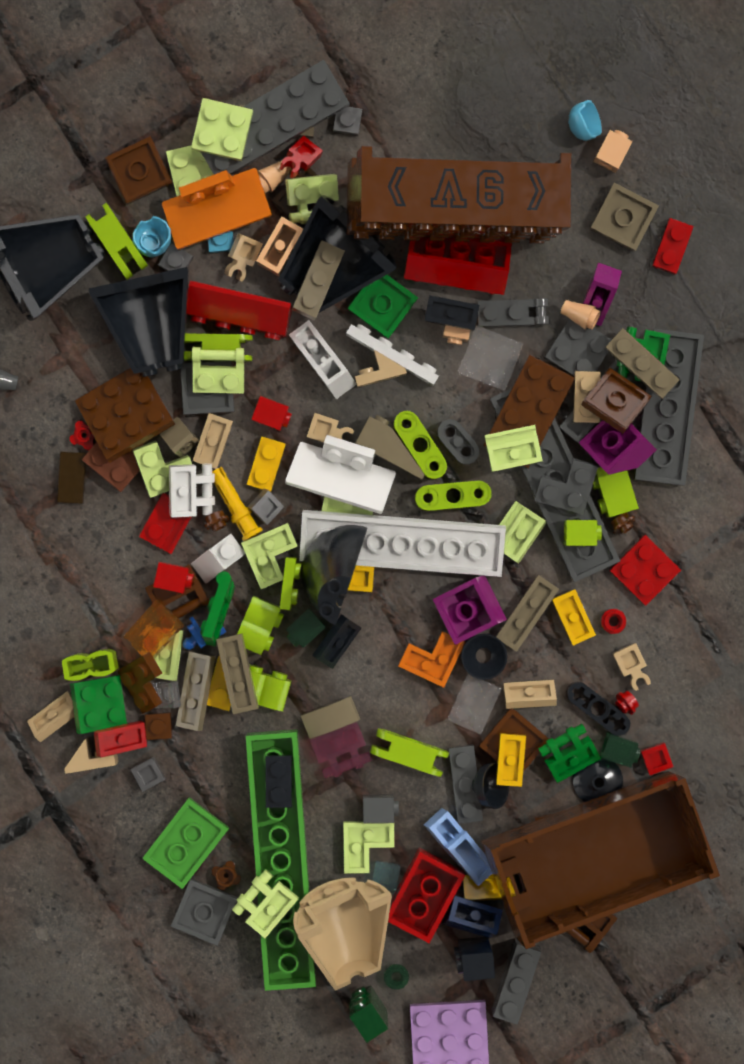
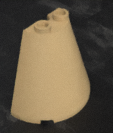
M342 878L329 881L310 891L300 901V907L294 913L293 922L297 937L335 991L351 984V978L355 975L366 977L381 970L392 896L384 886L371 880H367L366 883L357 882L356 878Z

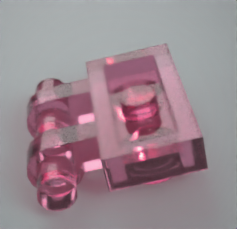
M358 722L310 739L318 763L329 760L331 765L322 769L325 779L332 776H342V772L355 767L356 769L364 767L363 764L372 761L369 751L359 755L357 748L366 745ZM350 752L352 758L338 763L337 756Z

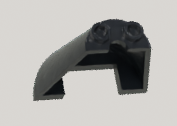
M325 195L318 199L278 279L282 283L280 285L281 288L288 295L291 296L293 293L298 295L321 240L344 250L319 313L391 273L397 267L392 255L388 254L386 256L383 253L385 246L376 236L369 235V239L357 240L354 239V235H347V209L342 205L338 208L332 205L335 201Z
M79 214L0 226V278L22 314L26 312L29 314L26 315L29 321H33L42 315L102 261L105 256L100 243H94L90 238L93 232L87 221L83 222Z
M188 267L89 288L93 301L134 374L142 372L143 377L158 374V368L166 367L167 372L182 369L187 315Z
M344 525L321 534L310 545L303 560L301 575L305 593L320 615L334 625L337 623L345 597L341 594L347 593L368 529L364 526Z

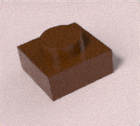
M171 712L145 714L147 740L169 739L173 737Z

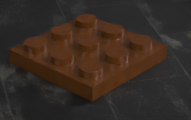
M131 368L75 400L109 463L175 425L149 376L143 377L142 372L134 374Z

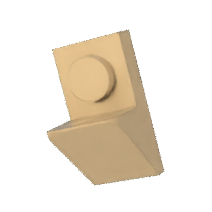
M374 350L379 370L374 371L373 367L359 370V375L355 376L357 388L404 376L407 372L403 366Z
M87 737L65 767V774L114 766L118 763V756L115 754L100 758L96 752L95 756H92L89 737Z

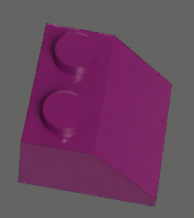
M603 420L579 442L608 475L638 468L657 450L633 424L622 434Z
M484 575L476 577L433 599L455 645L507 620Z

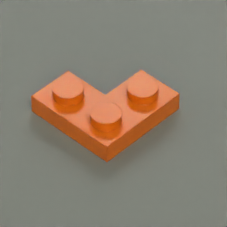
M442 631L432 653L408 643L398 666L441 687H445L465 641L455 645L450 634Z

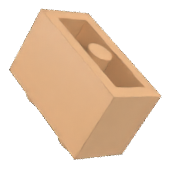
M281 217L256 260L257 264L280 277L303 228Z

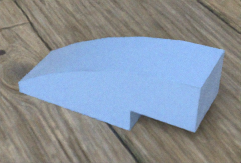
M441 808L424 824L436 841L476 885L479 886L492 874L484 852L447 810Z

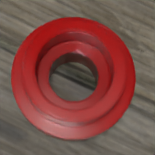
M609 609L603 613L601 625L606 632L617 634L625 628L626 617L618 609ZM613 616L618 619V623L615 626L609 624V619Z
M627 690L616 695V705L619 710L624 714L633 715L636 712V708L639 707L636 698Z

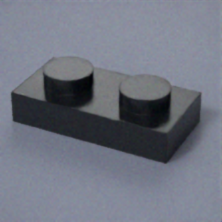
M429 295L424 322L475 331L480 305Z
M341 614L336 625H333L312 656L333 669L362 628Z
M266 755V808L292 807V755Z

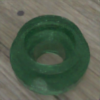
M401 964L390 965L384 972L386 985L394 990L404 988L409 981L408 970ZM398 972L401 974V978L394 980L392 974Z

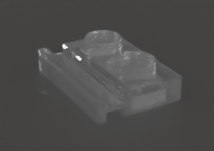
M467 673L447 720L481 735L501 688L487 681L474 678Z

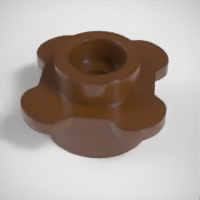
M223 510L217 511L205 517L207 524L204 526L207 530L212 529L215 532L225 528L230 518L227 515L225 516Z
M628 512L615 518L611 522L613 534L615 535L620 532L623 535L634 527L635 517H630Z
M227 861L225 865L221 867L215 866L212 869V875L216 877L217 887L220 890H225L232 884L237 885L240 883L241 877L236 873L233 861ZM225 873L229 875L227 878L224 877Z

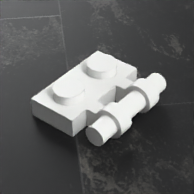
M194 464L169 465V515L171 517L197 516L196 506H202L203 515L212 514V505H215V496H212V483L215 482L212 464H202L201 474H196V466ZM202 483V496L196 497V484Z

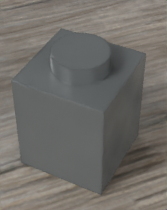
M393 794L363 795V823H394V816H399V801H394Z

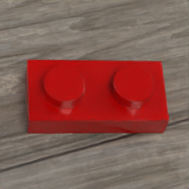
M669 218L652 267L676 275L694 226Z
M142 721L94 731L96 754L100 758L147 747L145 723Z

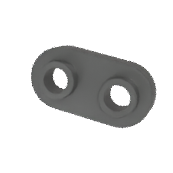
M448 419L439 425L437 430L438 438L459 463L471 464L478 458V445L459 422ZM447 428L454 429L455 434L453 437L446 436L445 430ZM463 447H468L471 450V454L468 457L462 455L461 450Z

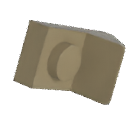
M176 417L174 419L175 425L160 433V436L176 455L183 457L198 445L200 440L187 428L180 418Z

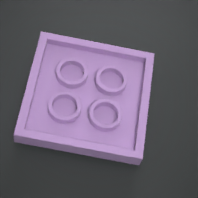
M485 1000L410 1004L413 1064H489Z

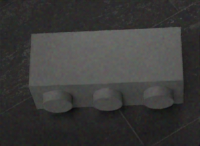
M516 938L514 939L491 1009L493 1017L518 1025L541 955L538 945L525 949Z

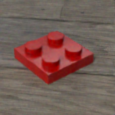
M643 535L620 558V562L616 563L609 571L646 606L681 569L652 540Z

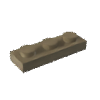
M321 240L293 304L292 311L312 320L316 319L342 259L344 250Z
M623 328L605 347L608 352L660 399H663L680 380Z
M537 575L496 637L517 652L559 591V588L540 575Z
M243 633L216 639L232 713L237 714L259 709Z
M189 651L176 721L177 727L194 731L203 730L216 656Z

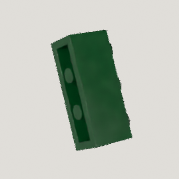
M371 985L367 988L362 986L356 989L350 998V1019L365 1042L368 1043L388 1030L387 1009Z

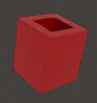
M260 396L251 420L281 431L282 427H288L292 413L288 412L289 406Z
M159 562L153 587L184 594L186 593V588L191 589L194 574H190L191 568Z

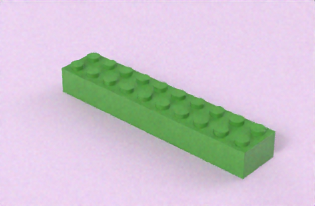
M298 729L247 733L246 748L256 876H260L264 870H267L273 875L267 883L271 888L280 881L299 897L266 938L261 936L265 991L316 987L315 961L297 937L293 922L294 913L298 911L300 901L310 892ZM266 755H292V807L266 808ZM261 891L258 893V905L266 897Z

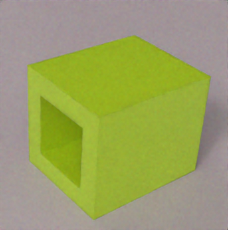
M564 520V546H597V541H601L602 528L601 525H597V520Z

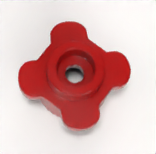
M78 421L75 423L76 429L74 434L70 436V442L74 445H82L84 449L90 450L94 446L95 437L89 426L85 425L83 421ZM83 433L87 435L85 438L82 437Z

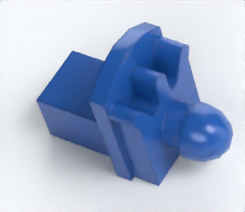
M191 617L189 618L191 624L187 626V629L192 636L185 638L182 643L183 648L187 650L193 649L197 644L199 648L206 645L200 634L201 629ZM222 627L220 636L226 632L224 627Z

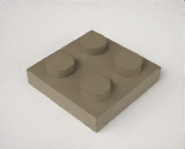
M613 183L590 229L635 252L659 205Z

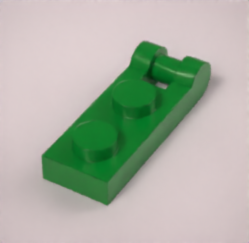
M222 571L216 576L218 588L215 597H211L209 601L208 611L210 613L208 619L203 621L200 630L206 645L214 647L217 645L216 639H219L235 590L231 575L226 571Z

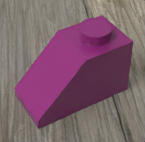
M598 263L582 303L596 306L595 309L600 311L596 323L599 326H602L618 289L622 273L621 270Z

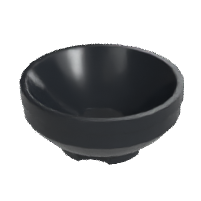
M485 633L471 637L465 643L461 653L464 669L472 677L481 680H488L498 676L504 670L508 657L507 650L502 641L496 636ZM481 648H487L491 653V658L486 663H481L476 659V653Z
M498 763L484 764L472 781V790L475 792L476 798L488 809L501 808L509 794V786L496 785Z

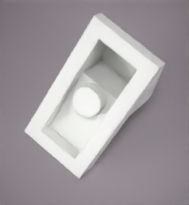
M231 533L211 549H208L193 561L191 565L203 581L208 583L218 573L224 571L246 553Z

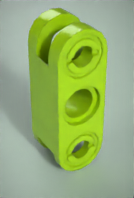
M105 203L102 205L106 213L104 217L98 221H95L90 214L85 217L128 280L134 275L126 263L135 259L141 270L148 267V264L109 205Z
M185 334V343H194V347H201V350H236V348H241V343L253 341L252 335ZM184 351V361H192V351ZM244 355V362L252 361L251 355ZM201 360V361H230V360Z
M411 411L400 412L394 420V429L410 455L427 478L437 479L442 477L447 470V463L415 413ZM409 420L411 422V427L404 428L402 426V421ZM422 438L427 442V449L424 452H417L414 449L413 442L416 439ZM431 462L438 464L437 471L430 469L429 465Z
M483 481L426 485L416 492L415 501L419 508L427 511L475 507L489 502L492 492L490 486ZM451 488L458 490L460 493V499L456 503H451L446 498V493ZM476 489H480L482 491L481 498H476L474 496V491ZM426 493L432 495L430 503H426L423 499Z
M377 729L375 736L387 740L391 744L389 749L372 745L370 753L422 772L442 777L443 771L437 769L433 764L436 756L448 758V751L385 729Z

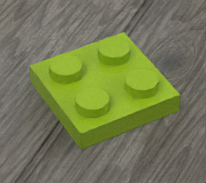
M286 557L280 609L290 610L292 605L297 604L299 589L294 588L295 579H300L302 564L297 563V558Z

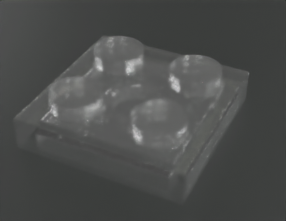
M476 325L458 373L505 391L523 343Z

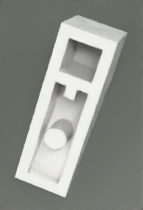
M309 320L289 334L336 399L357 385L346 367Z

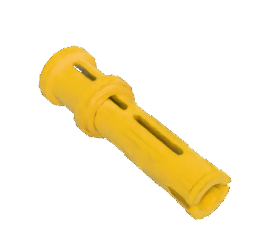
M223 467L212 471L215 474L214 485L232 514V523H236L242 533L243 542L262 532L263 529L257 526L251 515L252 511L242 503Z

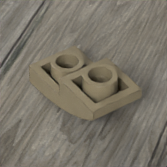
M351 696L301 715L310 739L360 720Z

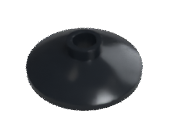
M600 756V760L573 774V787L582 801L587 802L622 789L623 775L619 766L613 760ZM597 778L603 779L602 786H595L594 782Z

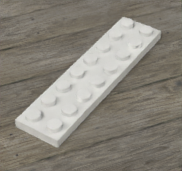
M303 510L299 561L304 560L310 545L321 534L339 526L358 525L368 529L356 563L357 566L502 577L505 525Z

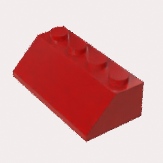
M429 237L420 238L419 241H410L404 279L504 295L510 268L512 244L504 243V239L495 240L494 243H480V238L470 239V242H455V238H446L442 242L429 241Z
M190 281L187 298V316L191 317L190 321L205 324L206 320L216 322V327L230 330L231 326L241 328L240 332L249 335H255L256 331L265 333V338L277 341L280 340V337L286 338L292 313L291 303Z

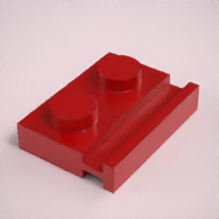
M162 493L139 537L172 554L192 516L171 517L169 515V495Z

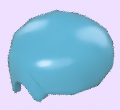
M587 100L578 103L571 109L568 123L571 132L576 138L589 141L602 133L600 117L592 101Z
M153 216L148 221H140L132 233V242L140 254L156 257L163 254L170 246L171 229L165 220Z

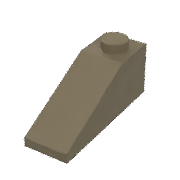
M376 415L375 419L369 417L355 444L374 449L376 456L422 480L424 473L394 430L388 426L390 422Z

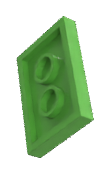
M189 797L142 859L183 889L228 831L229 827Z

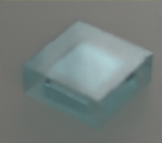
M375 861L372 881L381 884L387 890L396 891L401 866Z

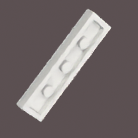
M351 324L346 332V336L372 351H378L403 366L409 373L434 386L439 377L435 374L436 369L425 362L421 366L413 361L415 357L403 349L399 353L391 348L393 344L383 337H379L377 340L369 335L371 331L361 324H358L357 327Z

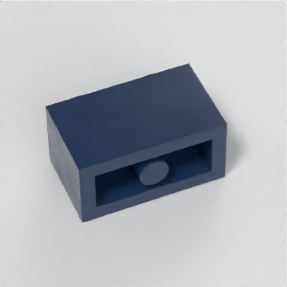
M454 896L444 915L442 924L492 938L498 933L503 910Z

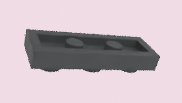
M474 745L449 747L457 822L461 824L483 821L481 803L472 790V781L477 774Z

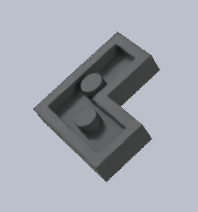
M573 458L566 482L541 475L534 501L583 515L598 465Z

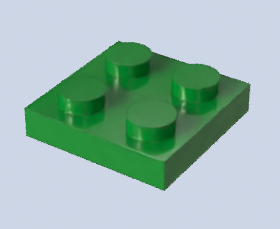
M385 275L362 288L348 307V310L389 339L418 300V297L390 276Z
M120 675L70 683L77 734L127 724Z

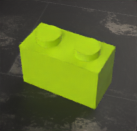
M598 467L592 486L594 490L598 489L601 499H598L597 502L601 514L605 513L606 517H613L639 509L628 471L608 475L602 467Z

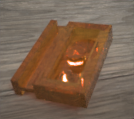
M155 600L123 637L132 643L131 645L141 656L150 652L155 659L184 627V624L162 604L161 600Z

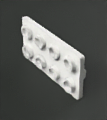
M327 435L323 448L304 442L299 443L285 483L382 514L396 472L373 464L374 449Z

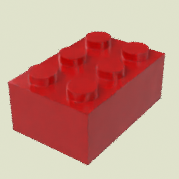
M419 847L391 899L388 922L430 943L465 877L464 871Z

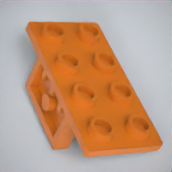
M256 168L234 176L227 170L179 187L181 195L162 202L174 244L178 250L272 215Z

